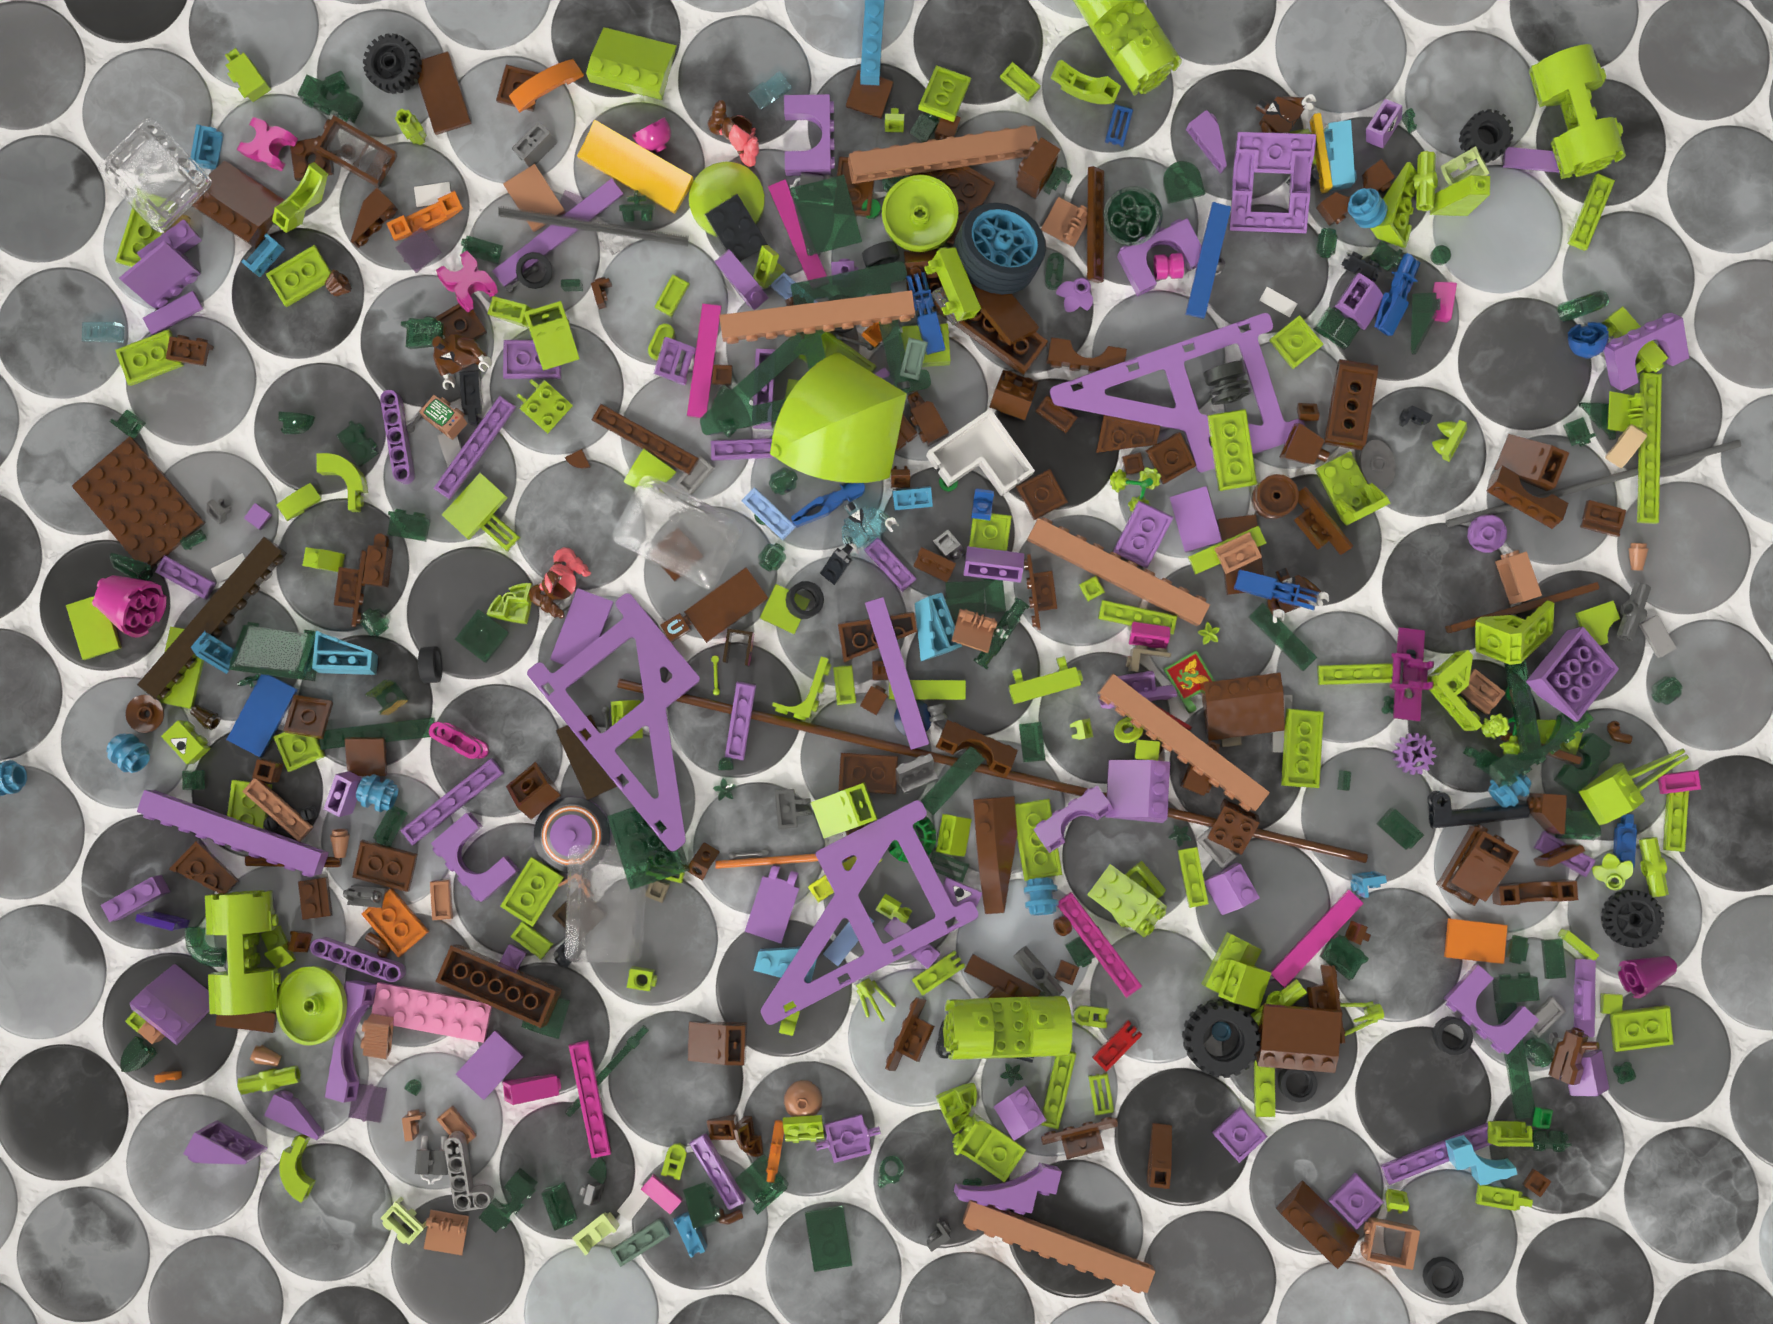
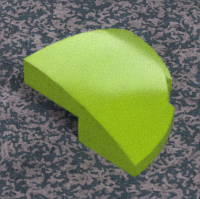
M643 449L629 470L624 483L640 489H647L648 486L653 485L661 486L668 482L676 474V471Z
M532 583L514 585L509 588L510 592L505 593L503 597L498 595L491 603L487 615L505 621L527 624L531 609L529 592L533 587Z
M974 1083L964 1084L935 1096L953 1134L964 1127L965 1120L970 1116L971 1107H976L977 1091Z

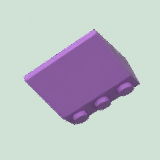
M163 241L120 276L119 279L146 303L158 310L167 305L172 297L179 295L184 287L195 282L201 273L187 256L166 241Z
M1109 760L1106 798L1113 810L1107 813L1105 817L1157 823L1166 821L1168 816L1170 762L1157 760Z
M174 964L147 985L130 1002V1006L139 1016L174 1044L178 1045L210 1011L209 991Z
M216 1120L193 1134L183 1154L188 1156V1159L194 1163L246 1164L264 1153L267 1147Z

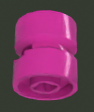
M1182 253L1170 254L1169 257L1165 254L1154 255L1153 270L1155 280H1164L1168 276L1171 279L1183 278L1184 259Z

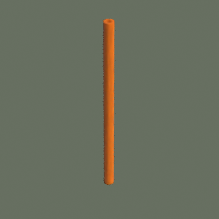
M816 854L722 860L715 861V866L718 869L818 861Z

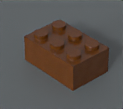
M1042 137L1038 143L1035 141L1029 150L1028 157H1024L1019 165L1020 169L1017 172L1016 180L1018 182L1016 188L1036 199L1054 172L1061 149Z

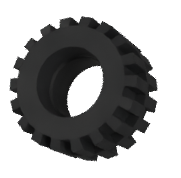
M1487 109L1485 112L1484 110L1479 111L1469 119L1460 131L1459 142L1462 143L1460 145L1461 150L1464 149L1466 152L1476 146L1485 163L1496 160L1512 143L1510 142L1513 139V134L1511 133L1514 130L1513 127L1509 126L1511 121L1506 120V115H1500V111L1497 110L1492 112V109ZM1478 129L1489 131L1494 138V144L1483 142L1478 135Z

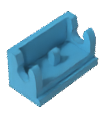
M196 124L190 162L198 168L211 170L217 168L224 134L217 131L216 128Z
M267 233L264 235L266 239L247 260L243 259L241 261L259 277L264 274L285 250Z
M930 486L892 490L895 510L933 507Z
M206 631L191 646L197 657L226 674L238 658L234 655L235 649Z
M690 1210L673 1218L690 1258L697 1252H700V1254L705 1252L707 1244L692 1211Z

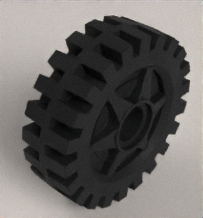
M387 33L385 37L382 35L378 36L379 41L376 39L371 41L374 45H368L367 49L370 51H365L364 53L366 59H363V64L365 65L363 69L366 72V77L373 85L386 93H403V89L408 91L410 84L412 86L416 84L413 80H418L420 77L417 72L422 70L419 66L422 65L420 53L410 41L401 35L398 36L394 33L390 35Z
M1622 890V892L1614 893V896L1611 895L1608 898L1609 901L1604 903L1606 907L1605 909L1602 908L1601 913H1604L1601 916V921L1604 922L1602 927L1606 929L1605 933L1614 942L1632 948L1646 947L1647 944L1654 942L1653 939H1658V932L1662 933L1663 928L1660 927L1664 925V920H1662L1664 913L1660 911L1662 909L1661 905L1657 904L1658 901L1652 898L1651 895L1638 890ZM1632 914L1635 915V921L1633 923L1630 922V917Z

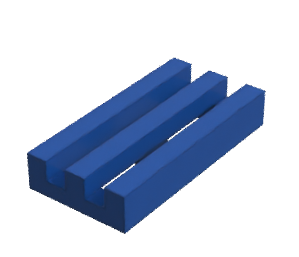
M1115 104L1105 139L1106 143L1111 142L1113 145L1124 146L1133 109ZM1120 110L1121 113L1118 120L1117 128L1115 131L1114 138H1112L1110 136L1112 133L1117 111ZM1127 112L1128 116L1121 140H1119L1118 135L1124 113Z

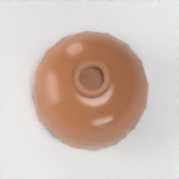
M800 1080L791 1084L784 1095V1106L791 1117L814 1116L818 1114L822 1107L823 1097L820 1089L811 1081Z

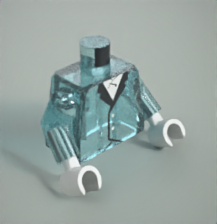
M854 501L844 507L849 517L844 520L845 524L842 526V542L844 546L847 543L853 547L852 551H856L859 554L858 549L887 531V528L890 532H893L891 526L893 524L899 526L895 518L890 517L884 511L875 507L868 508L867 506L859 510Z

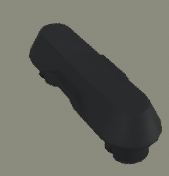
M312 805L294 809L309 823L314 822L318 818V810ZM270 816L264 821L263 826L265 830L274 833L285 830Z

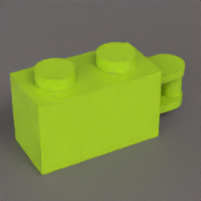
M235 47L225 54L229 61L225 66L230 71L227 75L233 83L237 82L239 84L238 90L244 98L248 97L254 102L271 90L245 53L240 54Z

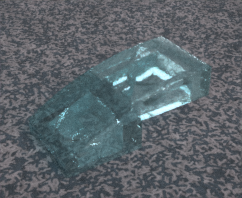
M779 71L766 83L762 82L749 95L761 110L789 91L792 86Z

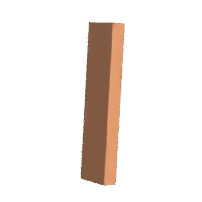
M254 778L242 791L298 842H302L314 828L262 780Z

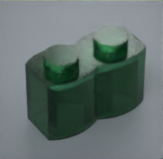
M1328 307L1313 329L1345 350L1360 330V327L1354 319H1347L1341 315L1342 312L1339 309Z

